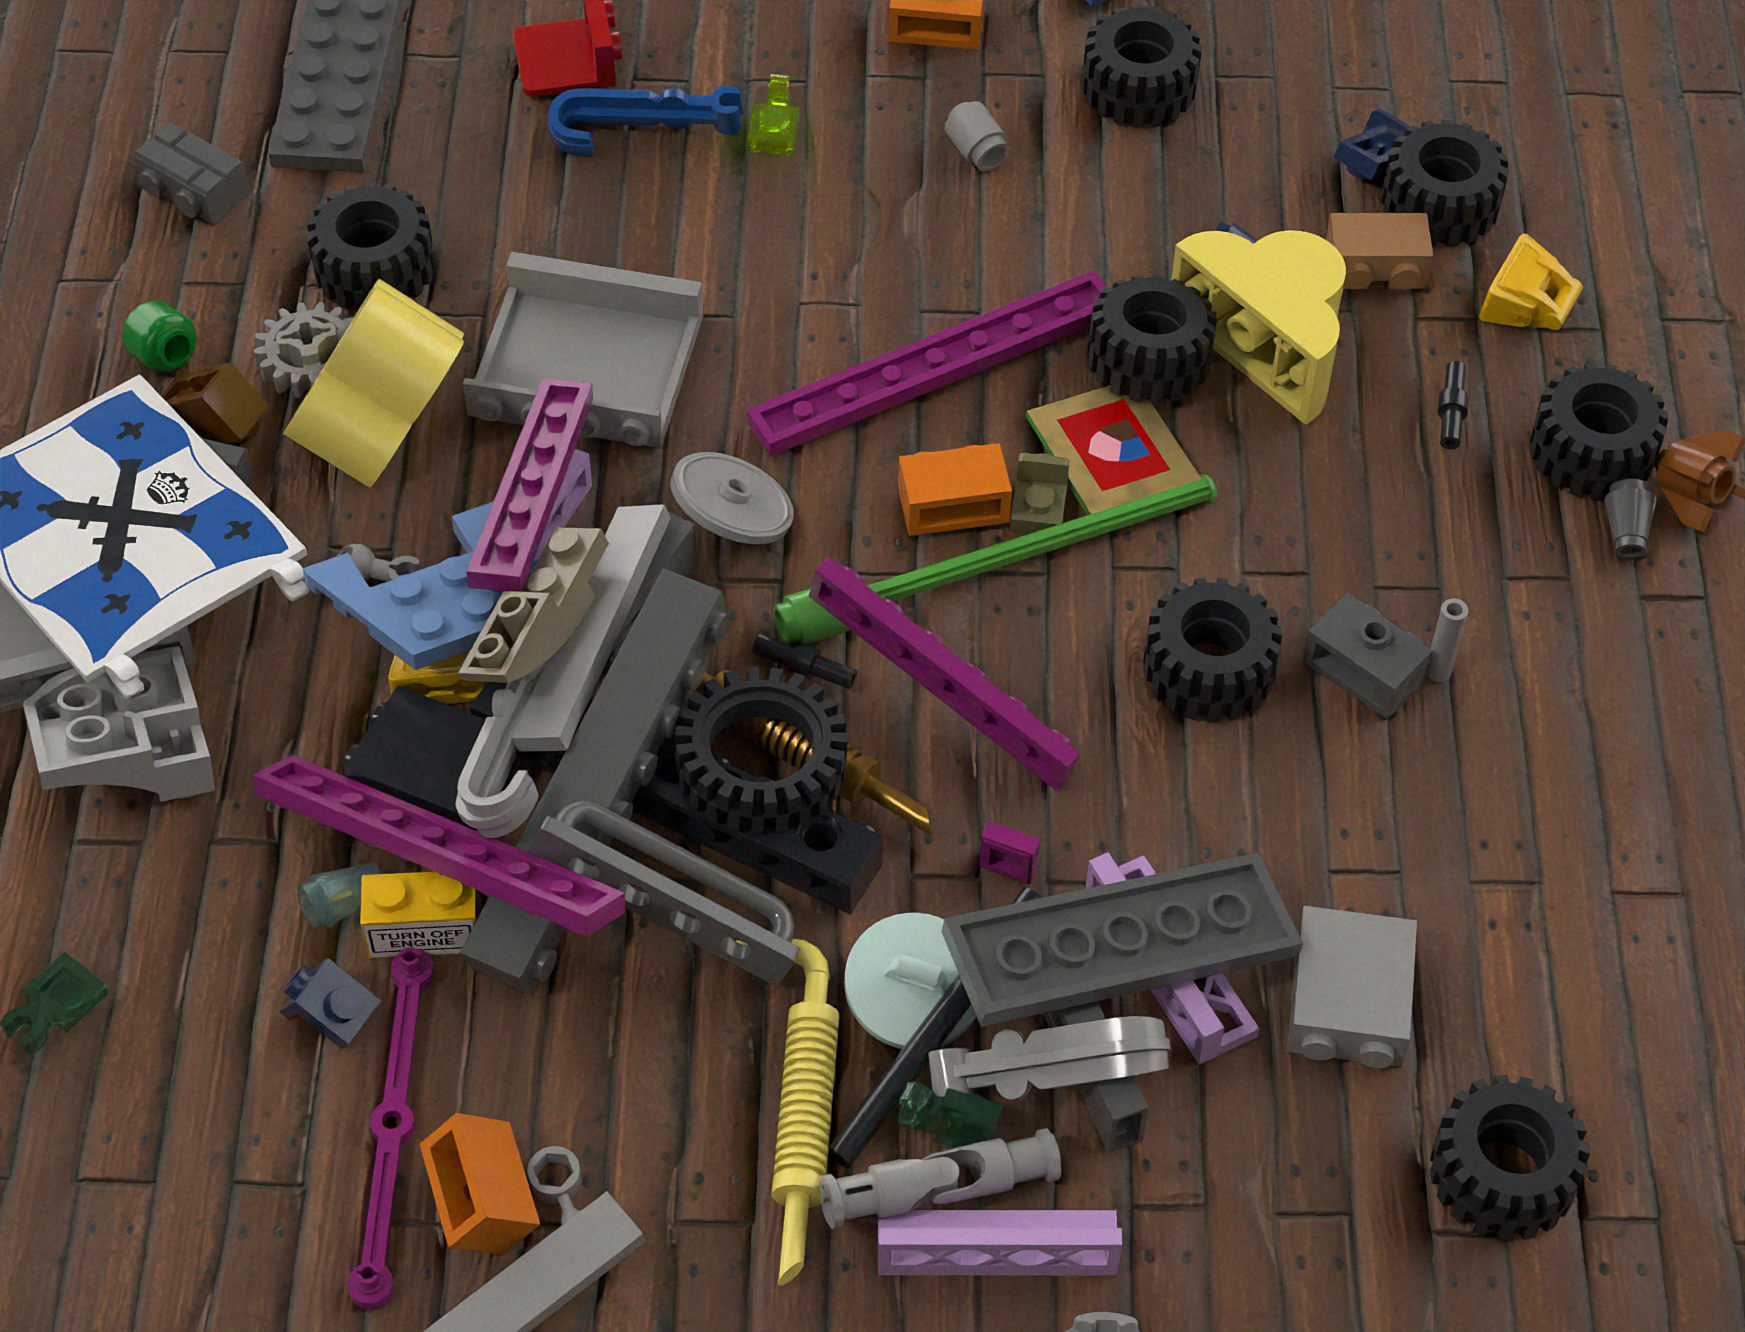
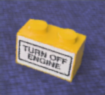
M435 871L362 875L360 925L368 958L396 957L403 949L409 947L423 950L429 955L460 954L482 911L479 890L440 875Z

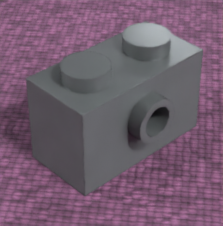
M1346 593L1308 631L1302 661L1376 713L1388 719L1425 682L1433 650L1427 647L1416 635L1405 632L1384 618L1373 606L1362 603L1349 593Z

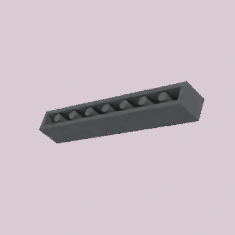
M664 568L662 569L516 848L527 852L545 817L555 818L565 805L574 801H591L606 807L628 820L631 819L633 804L631 802L640 785L646 786L652 779L658 763L656 754L664 738H671L675 734L676 726H678V716L682 709L681 706L689 690L695 691L704 678L707 666L705 659L713 644H720L728 631L731 617L720 590ZM580 823L575 828V830L608 847L613 839V836L587 823ZM578 857L584 863L589 864L591 866H596L591 861L582 857ZM489 896L460 954L473 971L528 995H532L538 982H544L550 976L557 959L555 949L564 932L570 931L564 926L538 915L529 914L524 909Z

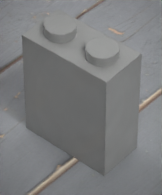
M1303 906L1298 934L1303 942V946L1298 957H1295L1287 1052L1301 1053L1313 1060L1337 1058L1359 1061L1371 1068L1402 1067L1410 1041L1417 931L1416 920Z

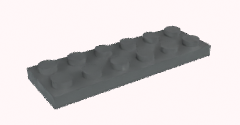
M403 0L306 1L268 153L271 167L364 173Z
M1259 853L944 919L941 930L981 1027L1298 957L1303 946V942Z

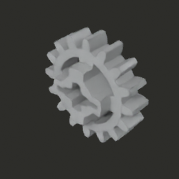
M302 302L298 303L297 312L290 314L284 308L280 309L279 315L281 320L278 322L266 319L263 322L266 333H256L255 341L257 348L254 349L257 368L261 370L263 381L265 383L274 381L275 389L278 393H282L288 387L293 388L295 398H300L305 390H310L354 318L344 319L343 310L340 307L327 313L324 302H319L314 310H307Z

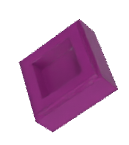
M988 821L981 836L979 866L1020 882L1031 884L1038 869L1040 839Z

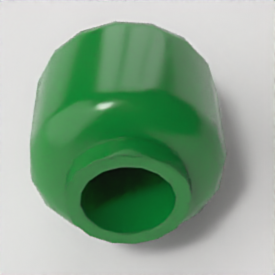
M148 301L137 306L129 314L123 325L122 340L130 356L157 373H171L183 367L192 357L196 349L197 333L190 319L172 306L162 301Z

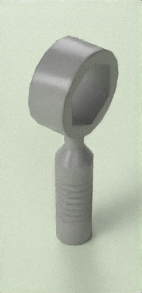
M559 1146L546 1147L536 1152L530 1159L527 1168L530 1190L535 1198L543 1203L560 1204L563 1211L561 1224L563 1225L580 1212V1210L573 1206L571 1198L580 1189L582 1181L579 1160L573 1152ZM548 1163L569 1166L572 1175L561 1187L540 1185L537 1175Z

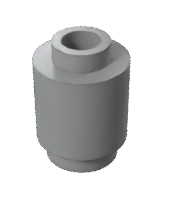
M978 101L963 102L951 110L945 124V132L969 165L977 166L980 171H990L1001 165L1010 152L1007 144L1008 137L983 103Z

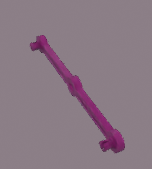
M412 947L403 949L393 959L391 964V974L395 985L398 987L384 1099L383 1103L373 1110L370 1117L371 1131L378 1144L362 1263L353 1270L348 1279V1291L352 1301L360 1308L367 1310L378 1309L386 1305L394 1293L393 1277L386 1267L401 1148L403 1144L412 1138L415 1131L414 1115L407 1102L422 990L427 988L432 982L435 975L433 961L429 954ZM390 1117H398L402 1120L401 1124L394 1129H388L383 1126L386 1119Z

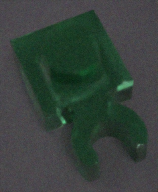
M64 952L23 989L26 1000L30 1004L16 1007L7 1012L1 1019L0 1026L4 1035L8 1038H11L23 1027H31L30 1032L20 1040L25 1052L31 1055L45 1045L48 1039V1030L56 1024L66 1033L69 1032L109 993L102 980Z
M907 1082L900 1099V1104L903 1105L897 1123L913 1130H923L926 1128L936 1130L935 1142L954 1148L998 1138L1003 1111L1002 1104L986 1100L976 1094H967L948 1087L944 1097H940L923 1084Z

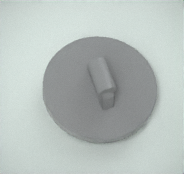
M698 452L683 457L677 463L670 480L671 490L680 507L698 524L725 539L747 544L772 543L781 539L787 533L793 521V506L784 489L767 473L742 459L722 453Z

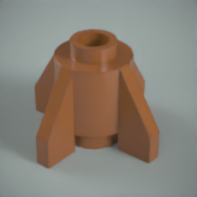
M1722 430L1677 440L1660 452L1655 463L1657 482L1682 524L1704 533L1715 510L1705 506L1706 504H1720L1729 494L1745 499V488L1735 484V468L1728 465L1727 459L1737 462L1745 445V437L1728 430Z

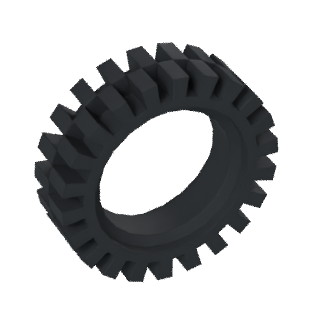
M759 667L747 668V681L740 682L736 671L733 670L724 673L723 689L713 678L704 683V696L695 691L688 698V709L682 707L678 716V726H676L675 766L676 775H679V785L684 794L690 792V803L697 810L707 804L706 817L716 823L724 812H728V828L738 831L740 830L743 818L752 819L751 833H764V820L773 819L776 832L788 830L789 815L792 814L798 825L801 826L810 821L811 808L819 815L828 808V797L835 800L840 792V783L844 782L848 732H846L844 714L838 715V703L833 697L824 700V688L816 682L805 692V676L794 672L788 684L782 683L783 669L771 667L769 680H759ZM750 717H769L783 720L802 732L811 745L812 754L808 762L798 772L785 779L774 782H751L739 779L719 766L711 754L710 746L715 737L726 726L738 720Z

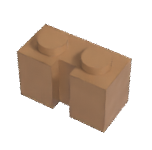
M1330 213L1326 240L1340 252L1344 259L1346 275L1343 289H1368L1372 281H1386L1387 289H1426L1433 260L1427 213Z

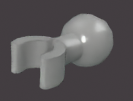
M362 544L345 546L337 555L349 553L365 581L373 578L388 582L402 574L419 571V560L413 556L404 555L389 562L375 558L371 549Z

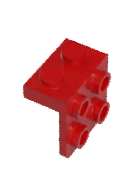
M583 0L584 18L520 26L514 29L515 51L523 93L526 96L538 97L561 94L573 89H598L616 86L614 60L622 59V48L619 32H610L609 29L615 27L612 0Z

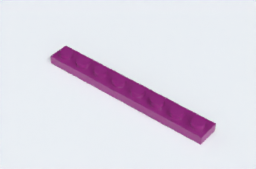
M1095 270L749 408L747 409V423L771 457L1090 327L1095 299H1099L1100 292L1107 286Z
M291 755L253 774L254 794L278 804L281 808L293 810L316 820L321 825L335 828L356 837L363 843L377 846L397 855L403 860L412 861L440 875L475 888L484 895L496 897L524 909L529 914L538 915L557 923L573 933L589 936L625 913V893L497 839L486 838L473 829L297 756Z

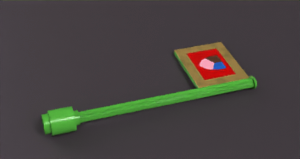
M1109 385L1028 410L1026 414L1027 420L1049 455L1066 457L1070 460L1068 485L1087 516L868 585V587L883 599L896 601L1206 501L1208 504H1211L1216 500L1217 487L1210 476H1199L1152 403H1150V400L1140 399L1137 402L1129 400V396L1125 394L1118 396L1110 392ZM811 588L784 597L783 603L773 606V615L778 633L782 641L787 644H811L848 632L849 628L809 597Z

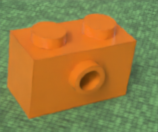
M890 0L889 42L979 50L985 0Z
M1000 443L981 446L970 445L959 449L936 452L924 451L913 455L899 456L898 491L909 536L1010 523L1012 489Z
M455 1113L420 1143L448 1248L503 1255L540 1225L510 1122Z

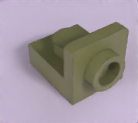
M1019 454L1010 532L1031 534L1063 523L1070 463L1068 458L1049 454Z

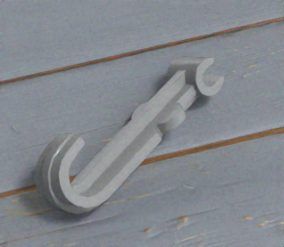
M545 663L528 675L508 683L506 689L496 690L492 698L493 717L486 718L460 775L455 804L463 822L470 827L477 828L479 833L486 838L504 836L517 829L529 817L538 800L539 794L527 771L518 770L507 788L502 792L501 790L517 757L516 746L511 737Z
M1146 1016L1118 1017L1032 1031L1027 1040L1021 1032L1005 1029L995 1035L992 1041V1048L989 1050L969 1053V1048H948L928 1052L933 1099L944 1098V1100L970 1097L974 1095L973 1089L996 1085L997 1091L1004 1098L1019 1100L1030 1092L1032 1084L1040 1090H1047L1159 1071L1170 1067L1168 1052L1171 1051L1170 1040L1165 1034L1164 1022L1160 1019Z

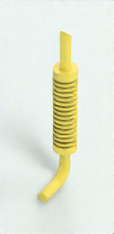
M795 938L792 939L791 943L797 945L800 951L794 963L804 969L806 983L804 1002L793 1005L789 1009L772 1185V1198L785 1206L779 1286L790 1282L802 1270L804 1266L808 1210L821 1204L819 1180L821 1176L826 1175L839 1026V1012L836 1008L826 1004L828 980L830 979L828 961L819 948L806 940ZM736 940V941H735V942H737V943H739V944L747 945V944H746L744 941H742V940Z

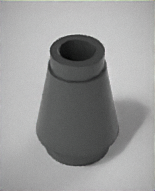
M1638 479L1617 481L1609 487V494L1604 498L1615 545V553L1620 558L1637 559L1647 553L1657 499L1651 492V486L1645 481Z

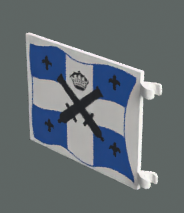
M140 374L0 450V582L87 683L107 672L119 692L125 698H131L144 690L143 682L138 678L140 674L138 666L131 659L138 653L271 576L290 601H295L309 593L307 585L302 581L304 579L303 568L296 562L307 556L306 547Z

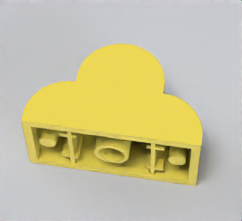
M1293 230L1269 234L1254 244L1241 236L1222 231L1200 232L1177 243L1171 281L1177 279L1183 281V286L1185 287L1193 286L1201 292L1200 297L1208 298L1212 304L1211 311L1216 312L1217 317L1213 349L1305 425L1321 413L1327 400L1340 332L1337 317L1346 275L1345 262L1340 252L1322 237L1308 232Z
M378 279L283 434L371 488L454 362L464 343L462 340L464 332L381 279Z

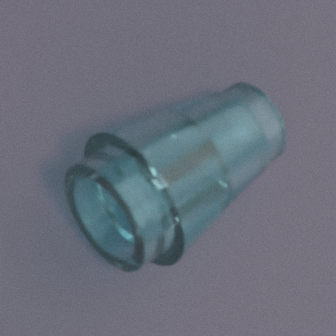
M370 862L365 865L309 875L307 883L297 887L298 901L309 924L313 927H318L322 924L332 927L361 907L362 875L381 874L377 865Z

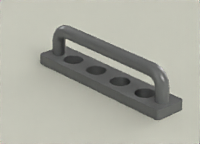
M574 801L565 805L555 818L545 817L527 853L624 892L625 908L773 985L780 984L793 966L800 951L797 945L791 943L795 930L793 915L786 904L778 898L600 804L591 801ZM580 823L590 824L756 911L770 920L773 927L772 931L770 932L575 830L576 826ZM578 857L585 858L594 863L596 866L586 864L583 861H581ZM629 884L637 885L644 889L647 893L640 892L631 887ZM679 910L691 913L697 919L687 917L684 914H682ZM730 937L740 939L744 941L747 945L739 944L732 940Z

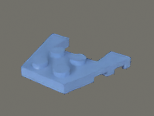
M493 502L452 516L453 531L467 554L448 558L439 564L407 575H400L391 581L369 587L349 553H345L303 568L305 584L316 595L322 592L333 600L334 609L346 618L354 616L367 626L369 635L414 670L472 649L503 593L468 588L466 573Z

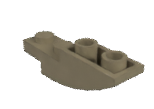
M555 528L525 582L523 591H503L458 672L462 680L510 683L536 670L557 653L580 625L596 599L588 582L609 545L601 529Z

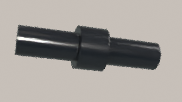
M1451 361L1446 365L1444 390L1440 392L1438 397L1437 413L1442 419L1440 445L1448 450L1457 449L1460 446L1462 420L1468 415L1469 396L1464 391L1466 366L1460 361Z
M763 634L757 636L753 645V654L789 667V673L794 674L795 672L805 676V679L810 680L815 676L847 689H851L855 683L857 669L822 657L821 650L799 643L795 647Z

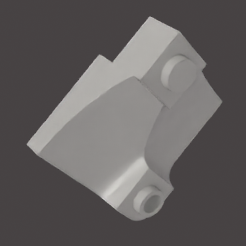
M180 646L139 653L131 658L138 666L140 673L138 678L144 685V690L131 698H125L119 692L107 672L87 683L75 668H71L46 681L23 702L28 733L34 751L42 790L76 785L128 786L156 792L159 795L160 802L177 798L186 799L196 794L215 791L210 754L201 728L197 702Z

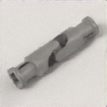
M1048 1128L1037 1130L1035 1136L1007 1143L1001 1138L935 1152L922 1160L898 1159L871 1165L866 1173L835 1179L832 1174L823 1175L819 1180L820 1201L826 1222L831 1229H836L843 1226L844 1220L876 1214L880 1219L909 1213L925 1202L932 1201L933 1204H948L1010 1191L1015 1183L1044 1178L1047 1182L1057 1181L1061 1176V1158L1054 1135L1050 1133ZM956 1163L963 1164L970 1170L975 1179L974 1184L958 1189L959 1167Z

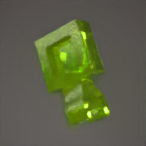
M771 74L767 105L753 103L747 134V151L794 155L800 123V108L789 107L791 93L788 91L790 75Z

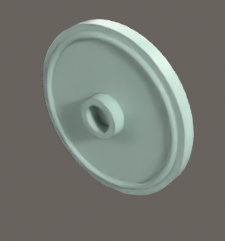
M903 913L887 917L869 927L858 938L851 949L844 975V988L848 1005L860 1025L869 1034L885 1044L903 1049L959 974L941 932L944 923L942 918L923 913ZM972 1004L941 1046L959 1038L973 1024L977 1016Z

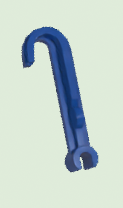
M722 86L716 89L711 96L687 95L679 89H666L661 94H655L647 90L573 89L558 95L551 103L548 115V128L550 135L560 150L573 155L593 156L594 142L590 132L568 129V127L576 123L649 126L664 123L670 128L683 129L690 124H711L715 126L718 132L724 135H736L742 131L740 115L744 114L741 91L733 86Z

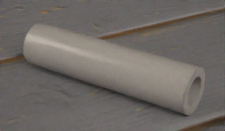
M1448 599L1441 606L1430 648L1433 652L1426 675L1434 682H1445L1451 677L1468 615V607L1462 600Z

